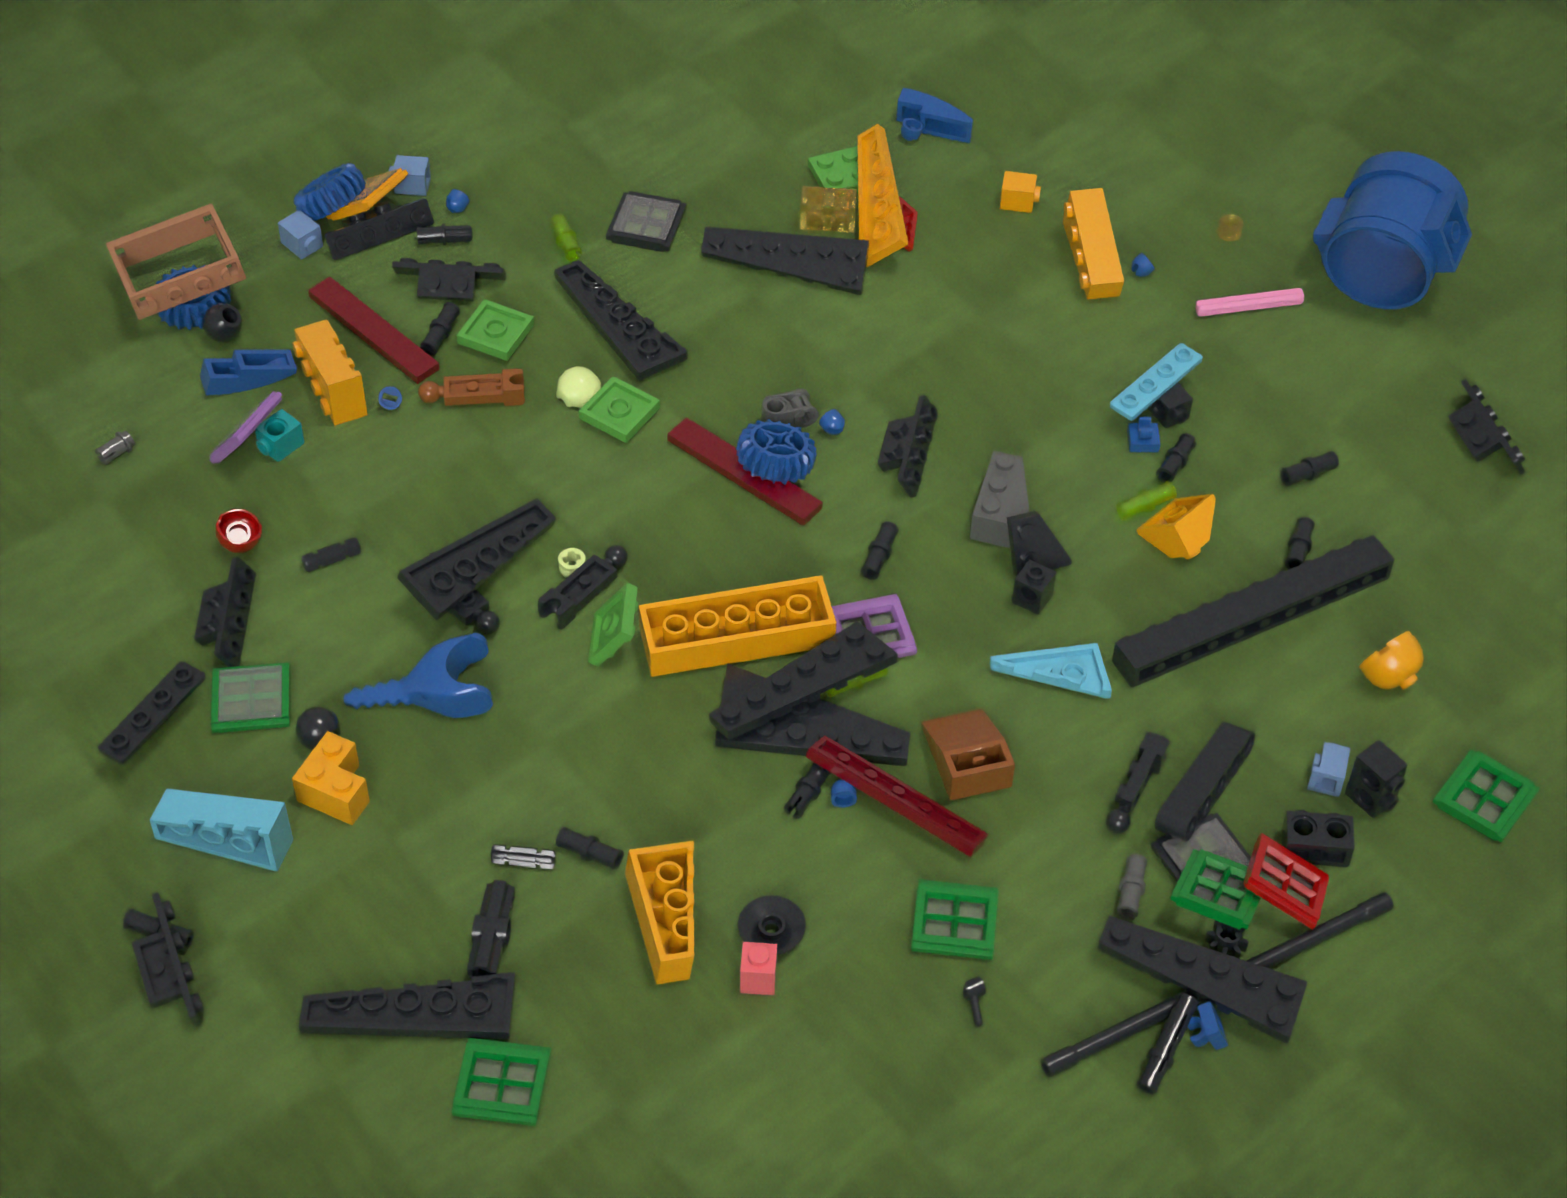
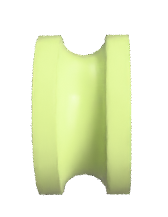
M568 548L559 554L558 563L561 575L567 578L585 563V554L580 549ZM575 561V565H569V562Z

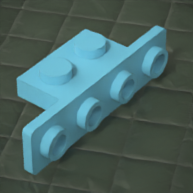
M1183 343L1178 344L1110 402V408L1128 420H1134L1202 362L1203 356Z

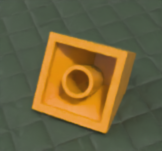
M1214 494L1175 498L1137 528L1136 531L1138 535L1168 557L1191 559L1201 552L1200 548L1210 541L1216 498Z

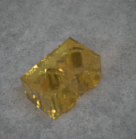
M802 186L800 229L854 232L857 189Z

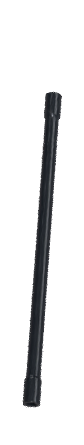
M1386 892L1377 894L1359 903L1355 908L1316 926L1313 930L1305 931L1246 961L1271 968L1363 922H1369L1394 909L1393 901ZM1178 994L1072 1046H1065L1041 1058L1040 1064L1047 1077L1051 1078L1077 1065L1078 1062L1167 1019L1177 1000ZM1199 997L1197 1001L1200 1003L1205 999Z

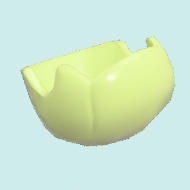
M575 366L565 370L559 377L556 397L557 399L561 398L567 407L582 408L601 389V382L588 368Z

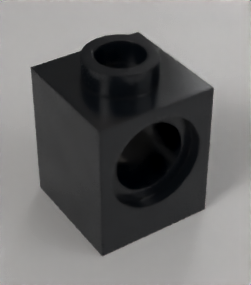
M1177 382L1150 405L1148 410L1167 429L1176 424H1182L1190 418L1193 398Z
M1029 559L1015 578L1012 603L1040 615L1054 594L1057 572Z

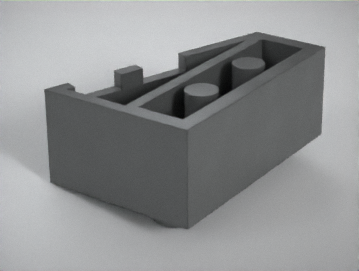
M993 451L972 515L970 539L1010 548L1007 517L1029 512L1023 457Z

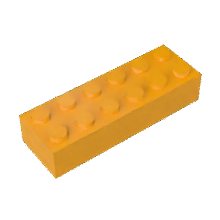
M822 575L639 605V628L651 677L809 651L836 635V619Z

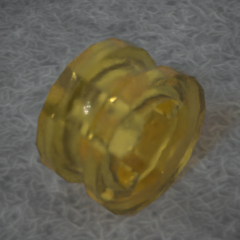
M1232 214L1222 216L1219 220L1218 236L1226 241L1238 240L1242 234L1243 220Z

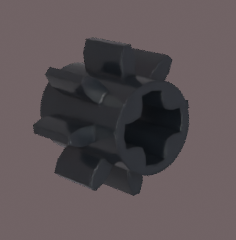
M1218 921L1214 922L1213 931H1207L1205 942L1210 944L1209 949L1236 958H1240L1241 952H1246L1249 943L1247 939H1244L1246 929L1241 928L1239 930Z

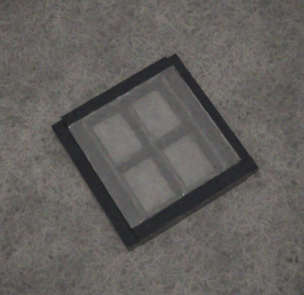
M632 191L624 192L606 233V240H611L612 243L660 252L670 251L686 211L687 203H681V200Z
M1218 813L1206 816L1188 842L1166 834L1157 838V841L1152 842L1150 846L1176 882H1178L1193 849L1198 851L1203 849L1245 866H1249L1251 856ZM1205 868L1202 874L1203 877L1218 883L1223 875L1209 868ZM1229 876L1226 886L1236 889L1242 886L1244 882ZM1197 886L1193 895L1210 901L1215 892Z

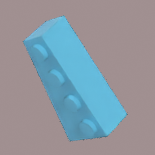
M166 789L150 818L155 839L278 872L293 842L285 802Z

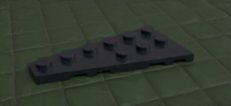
M727 663L720 706L764 680L765 677ZM818 699L811 703L808 701L801 702L793 706L792 712L779 718L771 719L768 723L731 740L716 730L715 747L806 756L808 749L825 735L870 763L907 766L910 732L823 699Z

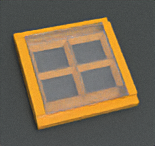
M399 168L365 179V188L361 191V194L340 208V210L327 215V219L335 221L368 211L408 175L407 170Z

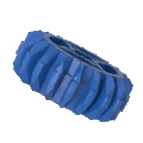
M342 164L330 171L328 170L305 185L296 194L293 202L296 205L297 211H302L313 221H317L340 210V208L354 200L364 190L366 182L363 179L364 176L354 164Z
M195 264L191 268H185L182 265V268L178 271L172 269L170 275L163 274L162 280L157 281L156 284L198 268ZM224 287L157 314L161 321L167 322L169 327L175 325L178 330L187 327L189 331L193 327H199L202 330V319L209 307L218 303L230 304V287Z
M767 419L765 423L757 420L755 424H748L747 428L742 430L736 447L738 462L743 464V469L751 471V476L758 475L762 481L768 479L773 484L775 481H781L783 484H786L787 481L796 483L798 479H805L806 475L810 474L811 469H813L817 453L814 446L815 441L809 438V433L802 432L801 427L795 428L791 426V423L784 424L780 420L772 422L770 419Z

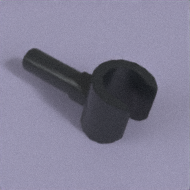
M979 976L967 980L963 988V996L966 1001H969L972 1009L975 1027L983 1026L978 998L986 995L985 984Z

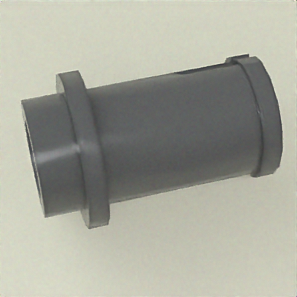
M127 431L122 433L116 432V437L95 449L97 457L104 465H108L109 462L124 452L130 453L135 442Z

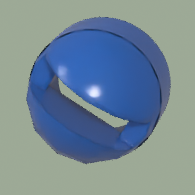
M914 118L904 119L901 126L902 137L907 141L917 140L922 133L923 124Z
M452 189L446 198L445 204L450 212L460 213L466 209L470 200L462 191Z
M1142 252L1134 258L1131 264V270L1136 272L1135 275L1138 277H1146L1155 270L1153 264Z
M387 386L379 392L378 400L383 408L393 410L401 404L402 395L396 387ZM383 394L397 396V402L382 398Z
M832 409L821 417L819 425L826 433L838 435L844 429L845 420L838 410Z
M842 779L837 780L832 785L830 795L834 806L846 808L856 803L857 792L854 786Z

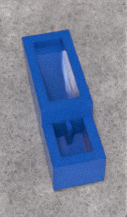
M903 87L898 98L896 121L903 122L906 118H914L923 124V134L966 143L971 142L972 118L943 100Z
M234 350L232 358H204L200 378L206 395L230 394L263 387L296 374L297 367L290 350Z

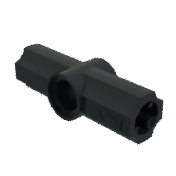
M494 880L492 883L486 884L480 914L475 915L472 927L473 945L467 965L469 977L498 974L503 948H507L510 941V917L516 894L515 887L509 885L506 881Z

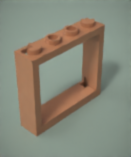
M212 203L106 243L138 320L246 279L239 257ZM211 214L212 219L204 222L203 217ZM216 235L227 258L141 291H135L127 273V267L208 236ZM123 248L124 253L117 255L115 250ZM145 297L146 300L140 301L139 298Z

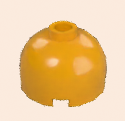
M1410 631L1395 637L1386 643V647L1379 652L1375 651L1359 665L1363 675L1374 686L1387 690L1400 686L1405 690L1419 680L1415 674L1423 666V649Z

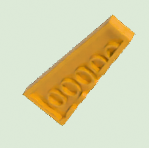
M879 124L858 135L859 240H869L866 268L908 245V237L886 132Z

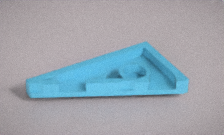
M1098 643L990 656L989 664L993 671L1102 698H1111L1112 689Z

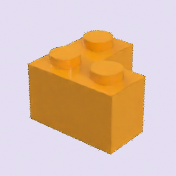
M327 731L292 777L295 796L298 802L352 826L370 802L366 779L354 774L360 766L355 742Z

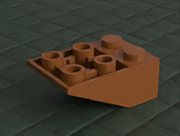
M983 709L921 722L950 801L1012 787L1015 769L1014 760L1005 738Z

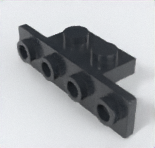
M425 198L402 206L384 201L375 204L373 210L349 216L348 219L341 221L343 227L326 233L325 239L332 259L338 260L417 231V227L433 225L434 220L428 201Z
M401 258L400 262H392V268L396 274L419 275L417 296L422 299L474 301L476 279L506 280L507 276L504 268H501L496 263L472 266L470 262L458 261L455 265L445 264L441 260H428V263H417V260L411 258Z
M1466 378L1460 382L1472 401L1448 415L1454 428L1476 462L1481 461L1503 447L1520 475L1524 474L1526 471L1521 463L1526 459L1517 445L1511 448L1508 444L1512 438L1504 425L1497 427L1494 421L1498 417L1490 404L1484 407L1481 403L1485 397L1476 384L1471 387Z
M926 395L919 396L914 416L889 421L877 463L883 472L900 468L898 481L910 498L917 497L919 485L922 482L924 466L927 462L930 442L933 439V430L938 419L937 409L934 404H931Z
M239 557L231 560L227 582L203 591L194 640L201 646L216 641L214 654L228 667L240 666L256 572Z
M180 661L98 745L99 753L120 765H124L206 679L205 673L184 661Z
M155 892L152 893V897L163 931L131 942L151 1007L156 1008L183 998L189 1018L197 1027L202 1025L199 1014L205 1012L199 993L193 994L190 982L195 981L194 973L189 961L183 963L180 951L186 949L180 931H174L171 920L176 919V915L170 899L164 901L160 893Z

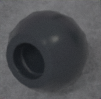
M218 303L209 307L202 319L205 333L217 342L226 343L234 340L239 336L243 327L239 311L234 306L225 303Z
M325 707L306 709L298 717L295 727L298 740L311 751H313L327 731L338 736L341 733L339 719L333 711Z

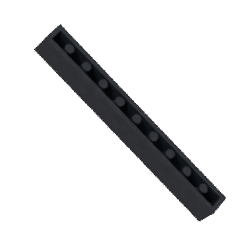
M1374 534L1364 539H1356L1350 545L1338 550H1330L1321 557L1314 560H1306L1299 566L1287 571H1280L1271 578L1256 581L1249 587L1237 592L1227 593L1223 598L1211 603H1203L1192 611L1177 614L1168 621L1158 625H1151L1144 631L1132 636L1122 637L1115 642L1112 663L1130 687L1134 688L1386 581L1390 578L1395 559Z

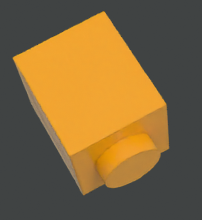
M1005 171L1000 209L1032 213L1034 202L1039 203L1041 186H1036L1037 175Z

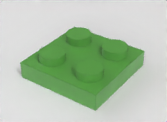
M858 146L808 158V167L827 200L858 193Z
M484 299L456 335L457 343L508 361L535 325L534 316Z
M613 376L579 410V419L627 443L660 409V400Z
M627 582L594 613L588 657L589 663L599 667L605 660L612 658L625 642L628 643L633 638L635 633V626L633 625L634 614L638 608V601H636L638 587Z

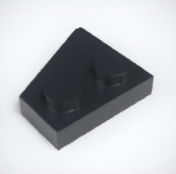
M1031 511L1007 517L1013 574L1016 577L1029 559L1049 569L1072 565L1071 558L1039 513Z

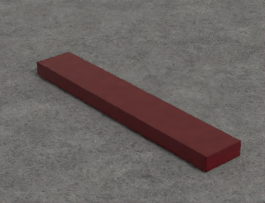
M330 276L308 289L309 297L417 384L440 370L439 362Z
M687 417L667 433V440L802 526L806 525L823 508L822 501L790 481H787L786 484H783L781 481H775L773 484L768 479L762 481L758 475L751 476V471L744 470L743 464L738 462L737 450L734 446Z
M824 735L808 749L806 758L969 857H972L985 844L989 835L985 831Z

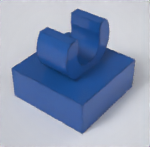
M1139 417L1138 423H1128L1127 434L1130 452H1159L1158 423H1151V417Z
M1207 1002L1197 1006L1200 1017H1192L1188 1025L1190 1031L1202 1028L1198 1035L1190 1037L1194 1046H1204L1208 1041L1211 1042L1215 1050L1229 1046L1220 1015L1212 1003Z

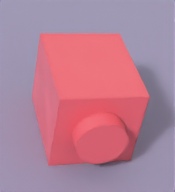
M743 942L740 993L775 995L777 944Z

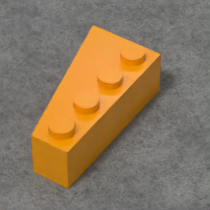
M1103 188L1070 191L1068 202L1064 203L1062 222L1079 272L1080 287L1084 289L1087 300L1118 297L1122 291L1124 278Z
M328 320L294 329L296 341L292 342L294 353L297 358L302 357L303 359L301 365L306 377L311 376L312 378L310 380L314 395L321 397L320 405L325 416L330 415L334 426L367 416L362 375L359 370L355 371L353 360L351 357H347L345 347L339 343L338 336Z
M694 841L630 849L628 851L625 875L656 985L690 979L694 960Z

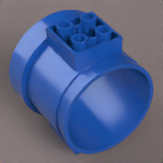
M1392 151L1370 157L1356 170L1344 197L1330 199L1317 228L1314 229L1313 241L1318 246L1322 263L1329 278L1344 294L1370 307L1401 309L1417 303L1427 293L1435 273L1456 272L1472 236L1467 221L1469 208L1467 195L1461 183L1448 169L1425 156L1410 152Z

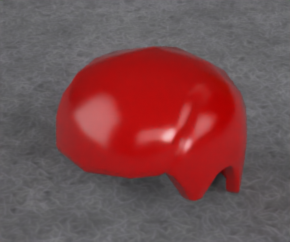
M231 509L220 514L215 527L216 538L226 550L232 553H245L252 550L260 541L262 524L254 514L246 509Z

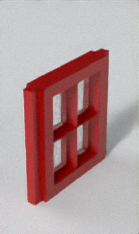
M1261 833L1255 842L1243 885L1248 890L1313 930L1320 918L1330 877L1327 873Z

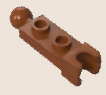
M504 369L500 374L443 377V386H439L433 381H426L418 389L420 399L429 404L436 402L440 397H444L445 406L504 402V406L525 404L522 369Z

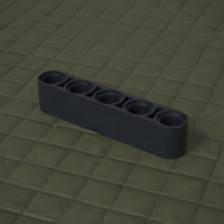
M1225 721L1222 722L1160 808L1155 820V830L1188 842L1250 755L1255 743V732Z

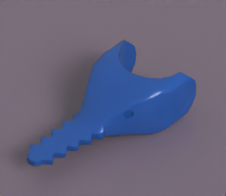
M479 633L454 637L433 646L416 664L408 676L402 677L400 681L391 679L387 684L379 682L375 687L366 685L362 690L353 688L350 693L344 695L345 705L358 709L362 705L370 708L374 704H378L380 707L386 703L396 706L401 702L406 706L415 704L450 718H463L483 714L493 706L492 694L489 689L481 685L465 684L456 680L459 673L463 672L469 664L476 663L487 656L488 642Z

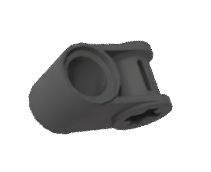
M796 389L786 393L769 395L762 402L761 421L764 423L767 419H770L772 422L780 420L784 424L791 423V426L795 428L808 427L815 423L819 417L818 410L810 403V395L806 389Z

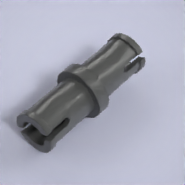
M1131 854L1126 858L1125 874L1119 882L1121 895L1117 914L1126 920H1133L1135 916L1138 917L1140 898L1144 895L1146 889L1144 876L1148 861L1139 854Z

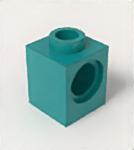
M283 409L274 413L255 429L257 448L263 455H269L277 462L305 443L301 423Z

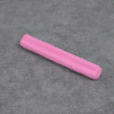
M1301 288L1203 299L1196 301L1195 311L1197 316L1203 317L1299 305L1304 301V293Z

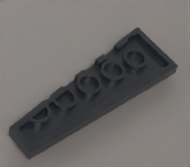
M705 227L701 253L703 257L736 265H745L748 268L760 271L765 269L776 272L780 276L787 277L789 275L801 278L804 282L812 284L817 282L828 285L832 289L862 295L869 252V240Z
M576 260L554 270V276L558 283L639 381L688 360V351L666 332L661 333L654 327V322L648 317L643 318L636 312V307L630 302L625 303L618 297L617 291L605 284L599 276L581 261Z
M536 498L400 570L397 579L437 621L553 527L556 517Z
M857 621L709 713V721L727 739L731 740L768 723L771 719L779 718L792 712L793 706L801 702H814L820 699V694L832 688L838 691L848 686L847 681L860 675L866 678L898 662V654Z
M1112 916L1108 917L1097 950L1139 971L1146 972L1151 977L1165 984L1171 982L1187 990L1186 994L1198 1000L1201 997L1217 1005V1010L1227 1015L1233 1013L1249 1021V1026L1283 1043L1289 1044L1308 981Z
M515 972L473 976L470 981L451 982V979L438 980L435 985L417 986V983L403 984L404 988L384 990L382 987H376L361 991L349 990L304 995L299 1030L300 1033L510 1039L516 975Z

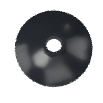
M769 895L752 900L743 908L738 919V932L743 942L777 944V955L787 953L797 947L806 931V920L802 910L793 901L781 896ZM774 929L777 932L769 933L767 930Z

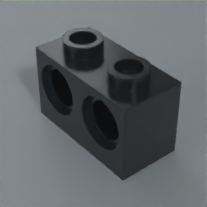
M1378 740L1356 756L1345 795L1373 819L1382 812L1389 813L1399 802L1398 794L1406 782L1404 776L1408 764L1382 741Z
M1287 810L1282 825V846L1311 864L1349 867L1355 850L1353 816L1338 813L1324 814L1307 812L1305 810Z

